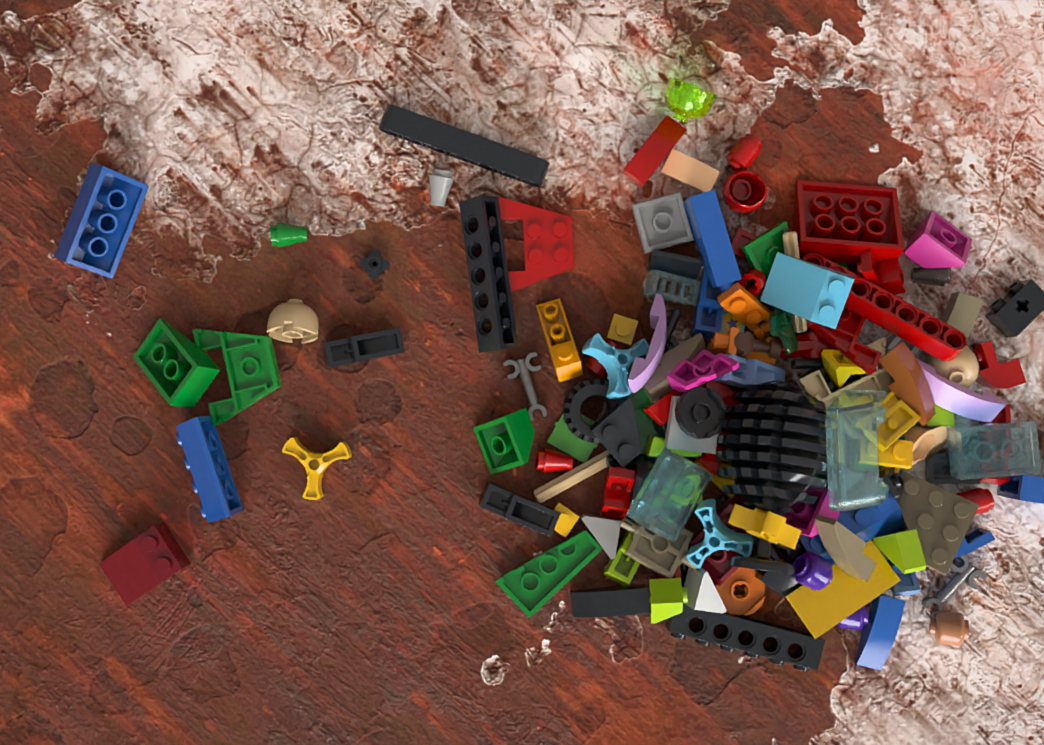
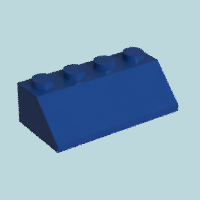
M91 163L54 257L113 279L149 186L104 166Z
M211 416L195 417L177 425L176 439L179 445L183 446L186 455L184 456V463L186 468L191 470L194 479L192 480V487L194 492L199 494L202 503L200 504L202 516L207 518L208 523L244 511L216 425L213 426Z
M888 486L865 496L862 492L843 504L837 518L840 524L864 542L873 541V538L894 534L905 528L901 508ZM800 534L798 543L803 554L813 552L829 560L831 565L835 564L824 547L819 534L814 537Z

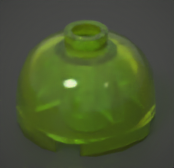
M672 77L669 78L664 93L667 108L674 112L673 118L687 123L688 119L697 120L709 113L717 97L716 94L706 89L703 91V89L696 85Z

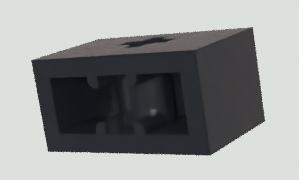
M1032 279L1014 282L1007 289L1009 293L1003 299L999 298L989 307L991 311L985 316L1006 338L1017 337L1044 310V291Z

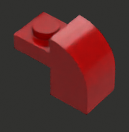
M871 249L860 251L861 262H857L856 267L858 276L893 295L906 292L904 271L898 258L876 262Z
M991 340L971 344L979 363V374L976 379L979 385L991 389H1006L1027 383L1018 358L998 362Z
M618 466L610 467L606 471L600 517L622 520L624 516H627L630 506V492L636 477L635 470Z

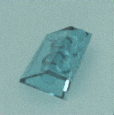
M664 447L648 477L645 478L639 493L632 501L626 516L648 530L676 542L713 474Z

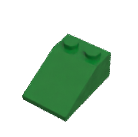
M159 318L133 356L170 406L193 409L220 371L208 354L162 318Z

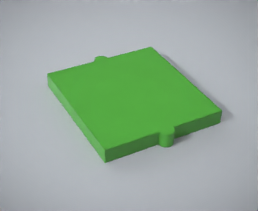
M562 414L559 421L555 422L556 427L547 442L584 463L589 458L592 450L597 448L598 445L581 440L571 433L564 422V414ZM581 414L582 419L588 425L592 426L596 423Z

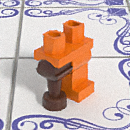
M732 327L727 333L715 332L709 342V352L714 355H718L721 352L744 359H757L770 365H774L776 359H779L782 349L781 339L767 337L764 341L755 340L750 332L746 331L745 333L738 334L739 328Z

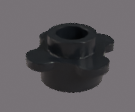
M373 249L368 257L360 260V266L369 272L371 279H377L379 274L389 269L390 262L384 260L380 250Z

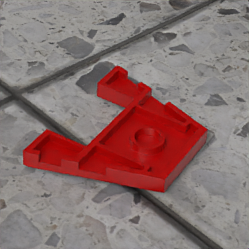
M498 197L501 221L523 220L525 271L508 272L511 292L574 268L572 217Z
M844 307L836 329L808 320V327L867 374L872 375L882 353L857 342L865 321L864 317Z
M710 380L696 386L715 390L722 397L726 407L743 404V402L731 399L734 392L726 384ZM675 390L667 392L659 400L647 405L643 410L659 425H664L668 420L672 395L681 396L684 392ZM720 431L718 437H719L720 435H725V436H727V435H730L731 433H725V432H721V431ZM718 445L716 447L717 453L718 451L726 452L727 448H722ZM702 453L696 460L711 475H717L716 468H720L722 463L716 461V453Z

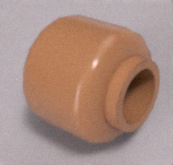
M939 611L935 619H930L929 634H934L935 640L939 644L960 646L964 640H968L969 621L964 620V616L961 613Z

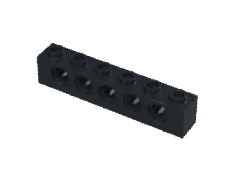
M478 196L459 202L479 353L518 348L498 197Z
M684 603L682 613L668 618L665 625L667 630L671 632V636L675 638L685 639L688 636L695 638V642L702 645L710 646V643L720 645V649L728 652H735V649L745 651L744 655L759 659L760 656L768 657L770 662L778 665H784V662L794 664L793 667L795 669L808 672L809 668L818 671L825 643L823 638L819 636L814 639L809 632L744 615L694 610ZM692 618H700L701 622L698 627H689V621ZM724 624L725 629L723 633L719 635L713 633L716 625ZM744 630L749 631V637L746 640H738L740 632ZM767 637H773V644L770 647H763V641ZM797 643L798 648L796 652L788 654V647L791 644Z

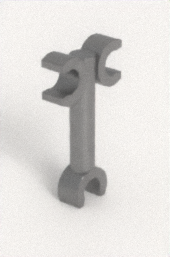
M535 352L528 354L526 359L517 360L516 362L514 360H507L503 363L504 366L513 365L515 367V372L507 375L508 379H513L520 373L530 405L528 415L531 421L534 420L532 413L535 409H540L543 417L547 416L545 407L539 404L529 370L538 371L541 369V365L533 367L529 363L532 357L538 356Z
M966 555L959 557L960 564L958 566H955L953 563L951 564L950 569L957 573L935 597H926L922 601L921 605L926 608L932 603L935 604V609L931 612L933 616L936 617L937 612L943 611V603L964 581L969 587L977 589V585L973 583L974 576L978 575L981 579L986 580V574L970 565Z

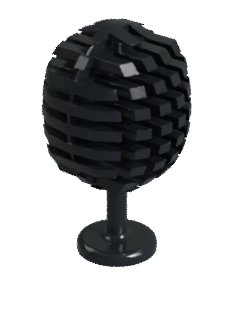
M779 380L755 384L754 386L759 387L757 389L759 390L758 392H735L731 399L743 402V404L726 407L727 413H725V416L733 419L723 420L724 426L721 432L731 434L717 437V445L719 447L734 449V451L716 452L717 462L731 465V467L716 468L717 477L733 480L735 483L731 485L721 484L723 492L741 496L746 503H740L751 510L757 508L778 515L796 511L789 508L795 503L815 504L818 497L807 495L808 493H805L807 489H825L827 480L813 476L816 474H829L830 464L821 462L819 459L826 460L832 457V448L821 445V443L830 444L833 440L832 432L821 429L832 426V419L828 415L816 412V410L820 412L827 411L825 403L808 397L807 393L803 391L804 389L797 385ZM759 537L756 539V549L753 557L732 556L729 566L793 575L795 573L793 564L774 561L771 557L772 542L769 543Z

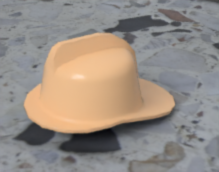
M913 425L904 433L906 441H913L912 465L925 460L926 457L942 449L949 438L950 431L948 427L938 426L929 430Z

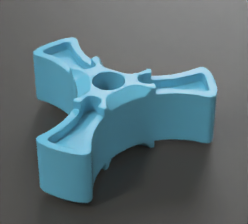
M597 333L586 341L582 353L593 356L599 363H602L608 374L607 379H609L606 397L619 400L631 394L627 382L630 364L635 360V357L645 359L650 346L645 339H641L633 344L630 349H616L614 346L607 344L600 334Z
M715 499L699 502L695 514L703 523L705 538L699 544L690 547L686 555L688 561L695 567L701 568L704 559L717 550H732L742 554L744 557H749L755 543V536L749 533H738L727 528L717 515Z

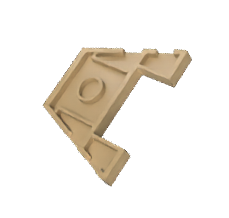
M885 337L866 345L881 352V357L886 354L885 347L887 344ZM878 362L872 375L868 374L832 393L820 370H816L796 380L797 384L812 399L825 403L827 410L825 413L851 439L864 435V432L859 427L856 428L854 426L855 423L889 393L893 392L888 387L891 384L890 374L880 362Z

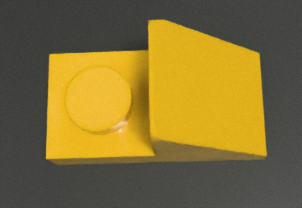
M823 349L821 352L824 371L839 389L842 388L851 374H867L838 350Z

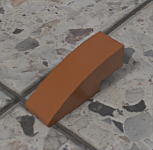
M901 341L881 357L879 362L894 378V381L888 387L899 400L906 403L921 417L918 421L924 426L936 414L934 400L921 366L907 345Z

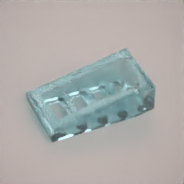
M651 270L647 273L643 295L655 298L657 293L662 295L663 300L696 306L701 281L658 270ZM666 281H670L668 291L665 293ZM677 283H680V284H679V289H678V294H677V295H674V294H675V289H676V284H677ZM686 284L690 285L687 298L684 297Z

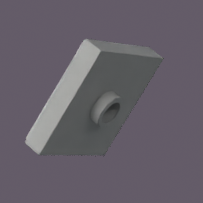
M681 191L631 205L644 254L694 240Z
M672 395L664 447L715 454L719 433L708 439H695L686 435L680 429L675 417V407L680 396Z

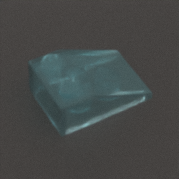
M1037 421L946 426L951 477L966 480L1041 473Z

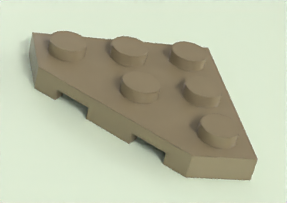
M904 472L902 476L904 490L901 497L896 498V501L901 508L907 531L917 529L927 567L946 576L979 505Z

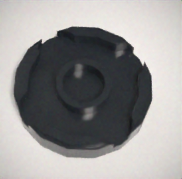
M694 387L684 392L677 400L675 407L676 421L686 435L695 439H708L718 434L724 426L723 420H725V413H727L726 405L722 397L715 390Z

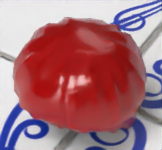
M747 169L736 171L727 177L723 185V199L731 210L743 214L751 213L758 209L766 199L767 185L759 174Z

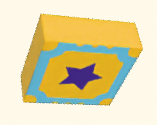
M723 309L720 333H727L731 327L739 328L738 334L744 333L745 325L730 312Z

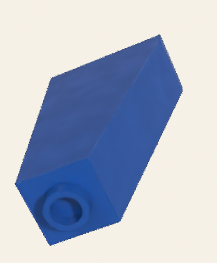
M714 189L689 197L684 201V206L700 257L703 260L711 287L719 286L720 290L723 291L732 287L735 281L742 278Z
M1009 472L1010 481L998 485V496L1044 504V477Z

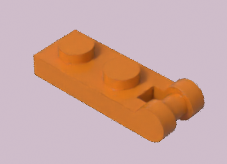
M738 282L717 297L719 304L752 330L760 340L768 335L767 332L770 331L769 314L772 311ZM763 319L766 320V321H765L764 323H762V324L759 323V322H761Z

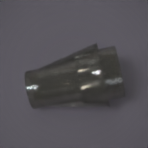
M951 267L912 268L911 281L912 283L943 287L944 284L951 283Z

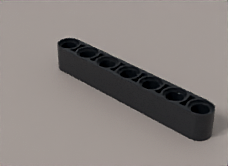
M387 104L378 128L382 132L538 188L542 187L550 165L548 161L391 104Z

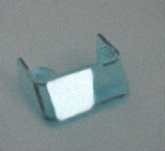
M843 390L827 409L826 447L828 496L831 511H848L881 505L888 498L889 485L884 484L883 478H879L878 429L881 423L886 421V407H882L881 403L886 398L887 391Z

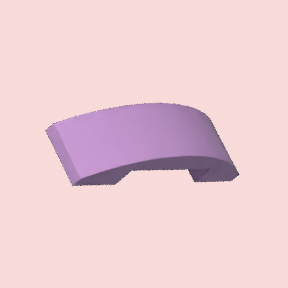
M656 293L649 314L650 326L655 331L646 359L635 357L628 378L629 389L632 393L637 392L651 378L665 350L667 322L665 304L661 294Z
M916 359L929 383L936 405L958 415L984 422H991L1006 405V401L983 390L980 394H977L937 375L935 367Z

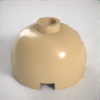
M289 299L288 302L281 303L275 307L270 313L267 333L269 332L271 338L288 343H293L292 338H302L301 343L313 342L318 339V317L309 306L303 304L302 300Z
M967 345L951 361L940 360L929 353L924 360V363L936 368L937 375L967 389L974 384L979 374V363L976 355Z

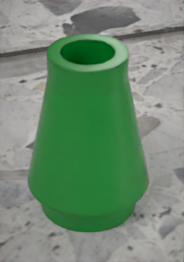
M283 223L270 225L272 246L278 245V248L308 241L307 226Z

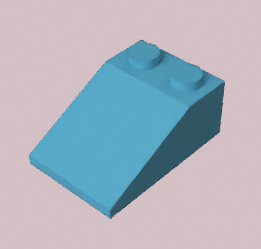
M777 252L760 301L806 320L836 329L854 282V277Z

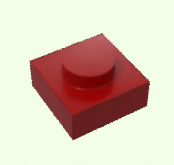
M738 228L731 241L734 255L747 261L741 246L757 236Z

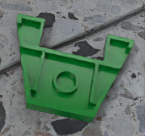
M193 329L195 344L203 351L222 347L232 398L208 403L213 426L222 424L282 386L273 342L270 336Z

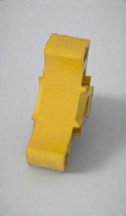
M293 437L285 443L282 449L283 453L296 457L304 465L307 472V487L302 497L309 500H318L324 496L321 481L326 468L336 460L352 457L351 450L345 441L340 442L329 452L316 453L305 448L297 437Z
M738 504L734 505L728 521L734 527L747 530L746 532L750 535L794 550L801 530L786 524V518L778 514L762 511L757 508L751 510Z

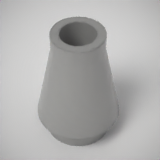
M438 169L432 170V175H429L430 205L445 207L446 199L454 181L452 178L453 172Z

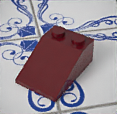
M732 495L716 511L717 515L727 528L738 533L747 534V530L734 527L728 523L735 504L748 508L740 503H746L741 496ZM704 526L691 539L688 551L691 546L699 544L705 538ZM756 536L751 555L749 556L750 558L755 554L757 539ZM717 550L704 559L701 568L706 570L710 578L720 586L740 568L729 566L730 558L732 556H744L732 550Z
M162 522L131 540L102 561L100 566L125 605L128 606L189 566L191 562L165 522Z

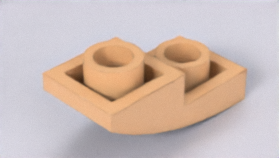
M672 149L661 170L663 174L681 181L702 193L713 190L721 174L720 171L675 149Z

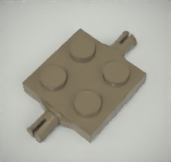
M651 508L647 509L638 524L625 516L623 517L619 526L632 533L631 541L624 554L666 579L672 578L677 567L682 563L694 571L697 569L686 558L688 545L694 535L693 533Z

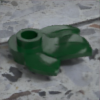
M775 308L774 312L769 314L770 334L780 337L785 353L788 355L798 350V339L791 327L792 318L790 313Z

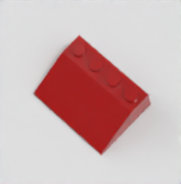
M806 180L796 181L792 231L797 233L800 259H803L808 253H817L832 262L857 264V262H861L860 251L871 249L876 262L900 257L904 250L897 188Z

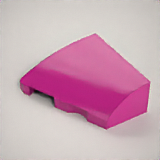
M703 349L690 362L683 359L666 376L671 389L685 392L734 371L740 365L738 361L721 352L716 356Z

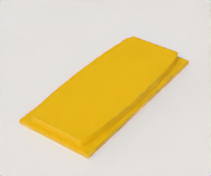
M872 540L866 542L862 551L863 554L876 563L868 582L846 574L835 563L832 565V581L821 590H812L802 585L786 596L814 639L901 581Z

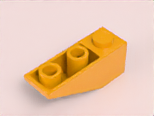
M560 298L536 305L558 381L562 382L582 376L581 361Z

